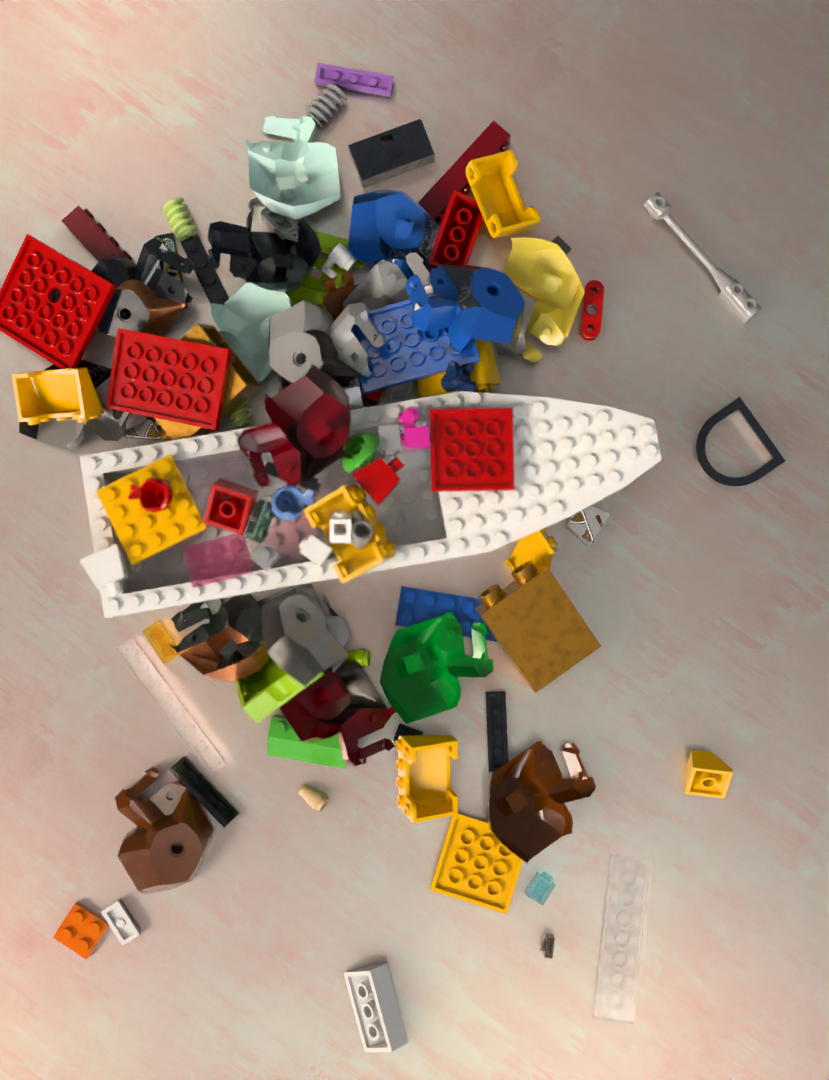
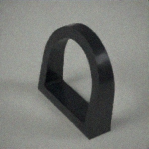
M740 397L711 416L704 423L697 437L696 453L700 466L710 478L723 485L745 486L751 484L786 461ZM738 410L772 459L753 473L744 477L734 478L722 475L711 466L706 456L705 443L710 430L718 422Z

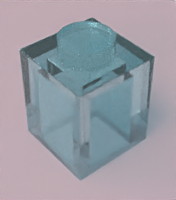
M537 871L524 891L525 895L543 906L555 887V883L552 881L553 877L544 871L542 874Z

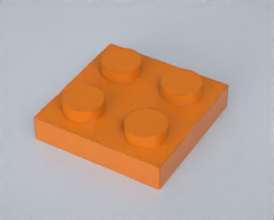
M76 902L53 938L84 959H87L109 924Z

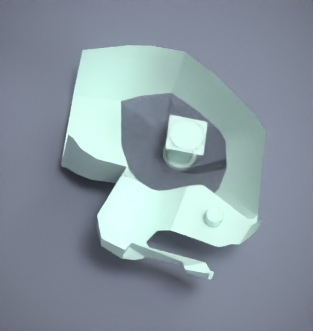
M275 116L265 117L263 132L291 138L294 141L291 145L276 141L250 143L246 138L250 189L272 212L298 220L341 199L336 149L327 143H312L315 136V123L312 117L301 116L299 119L276 118Z
M245 283L224 303L225 305L211 303V314L214 322L221 330L219 331L220 335L260 383L273 371L270 367L268 348L270 318L292 307L293 303L292 299L285 292L271 291L258 287L253 283Z

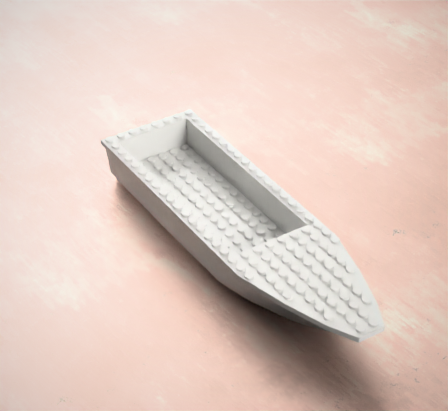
M467 391L350 410L349 438L358 432H371L379 437L378 426L399 424L398 413L404 412L409 407H414L419 412V419L414 423L416 426H429V437L430 409H513L514 491L431 492V446L430 449L405 451V446H401V452H397V455L385 456V453H381L379 444L375 450V458L370 463L382 457L388 464L395 457H398L404 464V467L396 473L400 478V483L380 506L366 493L368 503L374 507L376 511L375 516L378 522L382 523L385 527V535L394 544L396 552H394L395 556L363 574L491 552L580 512L626 487L662 460L654 419L609 406L556 398ZM403 425L399 426L400 434L404 433ZM249 428L79 456L94 553L114 544L121 545L128 578L120 581L123 590L122 594L112 597L108 587L100 589L104 618L337 579L339 577L332 565L339 563L334 551H332L323 566L320 567L300 553L301 548L299 546L305 537L309 538L311 535L332 549L321 527L312 528L303 512L295 520H283L276 515L271 520L268 535L264 542L281 557L267 572L249 557L260 543L247 539L245 532L243 535L209 524H206L208 529L135 565L131 564L96 490L171 454L203 520L212 484L220 478L258 490L256 502H259V499L271 502L273 494L279 488L288 484L272 476H269V486L261 487L257 484L252 476L254 471L249 458L240 450L237 441L243 430ZM263 453L261 455L264 466L268 462H273L270 453ZM339 459L314 476L319 479L317 483H320L322 486L320 492H314L311 498L316 503L343 486L355 484L359 487L360 484L354 479L353 474L363 467L358 466L352 472L347 473L342 467L341 459ZM297 486L303 493L308 491V489ZM251 516L250 520L257 522L258 518Z

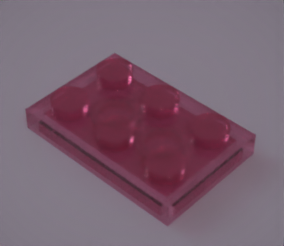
M233 534L183 547L193 588L254 573L245 534Z

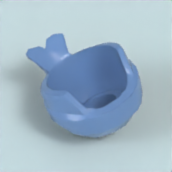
M283 486L272 496V511L280 519L287 521L295 520L303 514V510L308 505L315 503V500L311 498L314 492L310 489L303 493L297 486Z

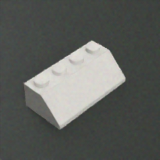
M374 963L344 972L364 1051L393 1052L409 1043L388 964Z

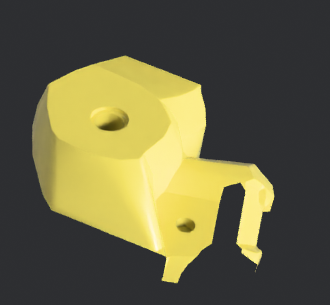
M511 238L512 250L503 273L509 276L515 285L539 300L535 302L526 330L547 345H561L569 334L585 293L582 281L571 260L558 244L538 238ZM525 340L527 351L521 353L523 358L531 362L538 361L542 357L540 351Z

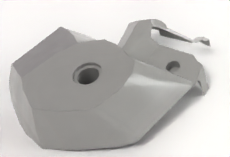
M416 252L405 256L406 262L414 275L418 274L426 294L433 293L429 278L430 273L424 266L423 259ZM383 259L371 269L345 299L343 310L349 304L365 303L369 310H374L410 299L409 294L406 293V282L408 280L396 264Z

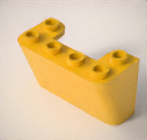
M512 150L471 160L466 166L468 182L488 231L493 238L528 234L541 222L540 213L533 206L526 208L525 202L521 199L518 192V185L513 180L512 175L516 172L518 160Z
M475 339L481 362L474 364V370L470 372V380L474 381L477 385L475 391L483 390L488 392L495 390V386L500 385L501 381L492 343L487 340ZM446 372L417 380L418 399L460 391L447 392L443 389L441 379Z
M87 367L12 374L19 422H28V425L40 424V422L52 421V418H56V421L68 420V417H72V420H77V422L89 421V419L101 418V414L104 413Z
M355 484L343 486L303 510L312 528L321 527L339 561V563L332 566L342 584L390 560L395 556L394 552H396L394 544L385 535V527L382 523L378 522L375 516L376 511L374 507L368 503L363 487H358ZM337 509H344L347 513L352 514L353 510H358L362 520L369 522L373 527L370 543L363 549L354 547L352 541L351 543H330V513H334Z
M453 735L399 736L395 743L398 752V759H396L399 775L396 778V784L399 789V795L397 796L398 807L402 808L404 814L413 823L458 815V796L450 788V756L454 760L458 759V740Z

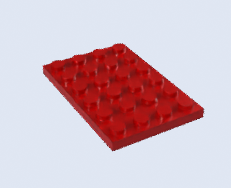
M118 328L105 408L218 430L232 350Z

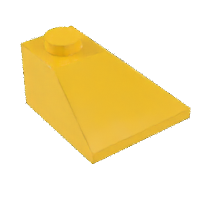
M691 749L687 762L685 794L725 798L733 775V769L712 752Z

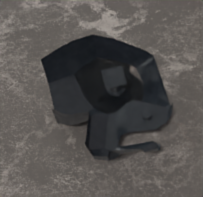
M254 209L247 216L246 227L223 221L210 223L208 241L211 249L208 250L211 267L217 270L220 267V254H229V271L233 276L245 279L246 283H253L263 289L278 292L299 289L310 275L322 251L318 237L304 217L298 223V242L288 239L282 240L275 232H251Z

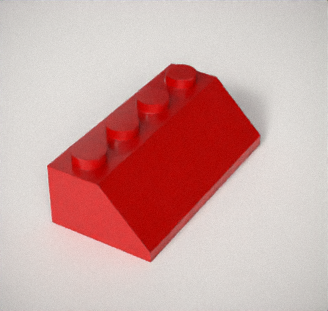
M456 190L452 191L427 261L431 268H439L442 264H468L484 219L476 200Z

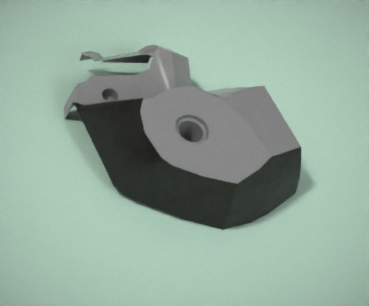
M293 589L263 604V637L267 653L278 666L306 687L326 668L333 665L334 673L344 662L348 654L342 646L350 638L351 632L345 618L339 616L330 607L328 598L324 594L322 596L323 602L328 606L331 616L325 614L315 597L307 591H296V589Z

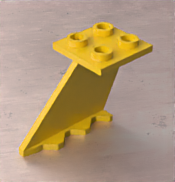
M547 527L519 540L510 558L505 561L512 572L528 561H532L534 566L541 563L550 570L553 553L558 551L556 548L558 543L553 536H548L545 531Z

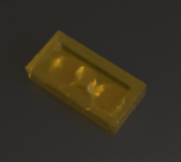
M160 620L142 631L163 664L179 655L170 646V644L174 646L176 644Z

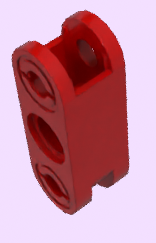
M591 280L586 284L584 288L585 293L582 298L579 334L587 342L595 340L601 330L604 286L598 280ZM593 307L596 310V314H589L587 308Z

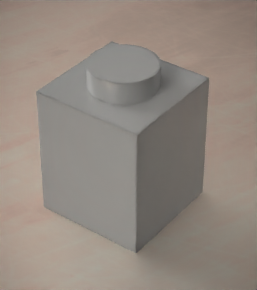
M399 424L378 426L381 453H385V456H395L397 452H401Z
M263 541L249 557L267 572L281 556Z

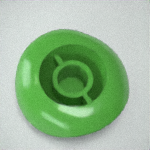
M358 432L351 436L348 441L346 455L341 458L343 469L350 473L358 466L365 467L373 461L375 450L380 444L379 437L371 432Z

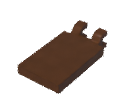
M352 272L341 275L345 286L336 288L333 278L323 281L327 295L322 296L326 310L331 314L334 321L343 312V302L358 286V284L354 285Z

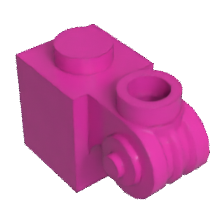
M409 407L404 412L398 413L399 426L403 425L404 433L400 434L401 446H405V451L430 449L429 426H416L414 424L419 419L418 410L414 407Z

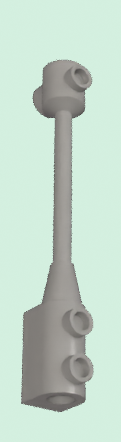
M655 193L646 201L644 207L647 209L648 214L656 220L664 219L709 269L721 290L718 296L743 324L761 309V306L736 279L718 268L669 214L671 206L660 193Z

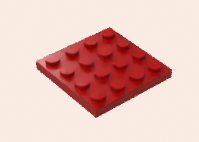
M512 408L430 409L431 492L514 491Z

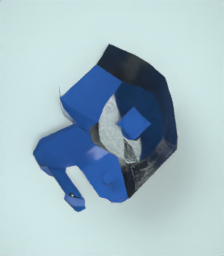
M381 190L354 196L348 250L357 259L373 263L371 269L383 259L396 264L408 280L411 276H414L405 257L410 253L416 252L423 259V264L428 272L431 273L432 268L427 264L439 226L418 202L403 191Z
M442 264L439 268H432L429 275L435 299H428L418 274L408 279L406 282V293L410 296L413 308L411 320L414 327L422 331L448 328L450 341L458 353L462 351L471 338L508 343L512 347L513 355L523 322L525 301L515 284L505 273L479 266Z

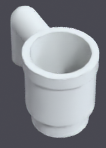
M339 243L330 253L321 269L331 279L335 280L338 273L331 269L334 263L348 272L354 266L357 259Z

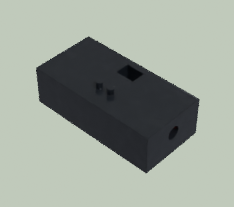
M421 119L348 145L349 154L362 188L433 163L435 157Z

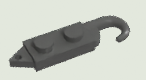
M254 198L249 202L248 207L252 211L254 209L253 205L263 203L258 198ZM267 207L261 211L262 220L282 240L288 239L298 242L299 226L289 217L272 212Z

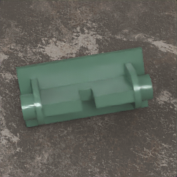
M259 499L252 513L253 517L258 518L257 522L250 520L245 534H247V539L261 544L268 535V528L275 514L272 511L271 502Z

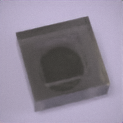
M545 933V939L541 938L540 951H543L544 958L553 959L555 942L553 934Z

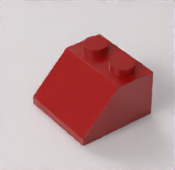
M221 478L212 484L203 523L243 535L255 508L259 491Z

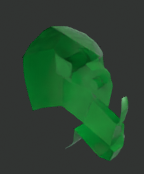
M446 612L445 615L396 631L383 662L380 684L390 705L406 724L457 707L461 698V687L458 678H485L493 672V660L488 658L485 638L487 630L484 623H473L471 628L473 655L471 657L465 655L462 627L453 616V612Z

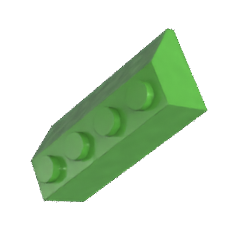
M275 715L271 717L267 755L345 769L346 761L343 758L338 734L322 741L301 742L285 717Z

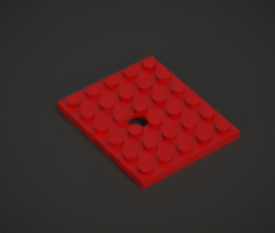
M27 234L0 289V331L61 369L77 368L117 286ZM53 289H59L61 292V297L56 303H53V299L50 296Z

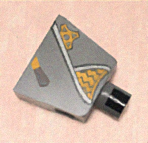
M147 420L125 430L124 436L131 447L164 442L159 436V430L162 427L161 425L157 427L153 420Z
M589 506L568 517L569 521L565 527L582 543L590 547L611 514Z

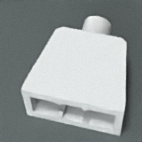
M114 544L80 559L82 566L98 589L108 587L112 597L123 593L120 581L127 579L128 573L121 545Z

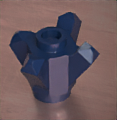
M451 360L448 363L445 375L441 379L443 389L447 392L456 390L473 392L477 388L476 383L470 380V372L474 370V364L469 363L463 367L456 361Z

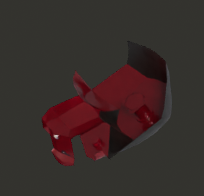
M312 364L309 371L303 377L273 397L265 393V411L272 423L245 429L237 438L240 450L249 458L254 471L252 476L259 486H269L270 481L261 458L263 453L271 454L281 480L290 486L302 485L346 455L351 419L349 397L334 379Z
M344 661L334 673L333 665L322 671L323 675L279 707L301 742L322 741L338 734L343 758L354 767L367 763L366 759L385 749L390 751L395 747L393 742L386 738L363 748L358 747V739L384 728L390 717L396 712L392 707L387 708L360 665Z

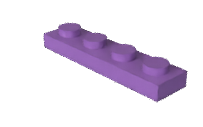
M318 63L315 85L327 86L329 83H332L340 89L391 97L394 76Z

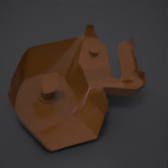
M541 741L536 742L492 773L487 805L489 829L508 850L527 864L531 858L556 840L572 833V816L565 803L590 797L596 789L593 777L587 776L579 757L580 751L575 743L562 745V752L571 775L569 779L562 778L553 752L542 744Z
M154 766L144 771V776L131 788L122 789L115 796L117 810L136 825L123 838L117 856L135 887L142 894L167 891L192 881L203 863L213 834V828L196 799L180 781L166 783L145 803L138 801V796L158 778L159 771Z

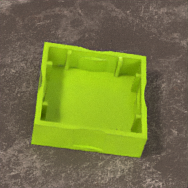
M271 656L261 670L236 680L237 693L242 709L256 723H259L306 688L278 666ZM323 672L316 676L308 685L321 677Z

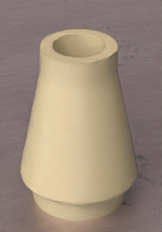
M304 784L299 791V794L314 810L322 811L329 801L326 793L314 789L307 784Z

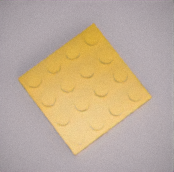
M171 454L96 490L132 565L208 529L206 524L203 523L204 520ZM148 478H163L172 487V503L169 508L162 512L153 513L145 511L139 499L130 500L128 498L130 492H132L130 485L135 484L140 487Z
M458 813V815H452L430 890L507 915L523 860L508 850L489 829L488 822Z

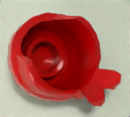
M148 478L140 487L135 484L130 485L132 492H130L128 498L130 500L139 499L145 511L153 513L162 512L169 508L172 503V487L163 478Z

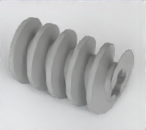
M332 83L327 85L328 89L322 90L323 95L319 94L317 95V100L311 101L312 106L308 105L306 107L308 117H312L314 123L320 128L322 127L320 120L327 122L325 115L327 114L332 117L331 109L338 111L336 104L343 106L341 99L347 100L343 91Z

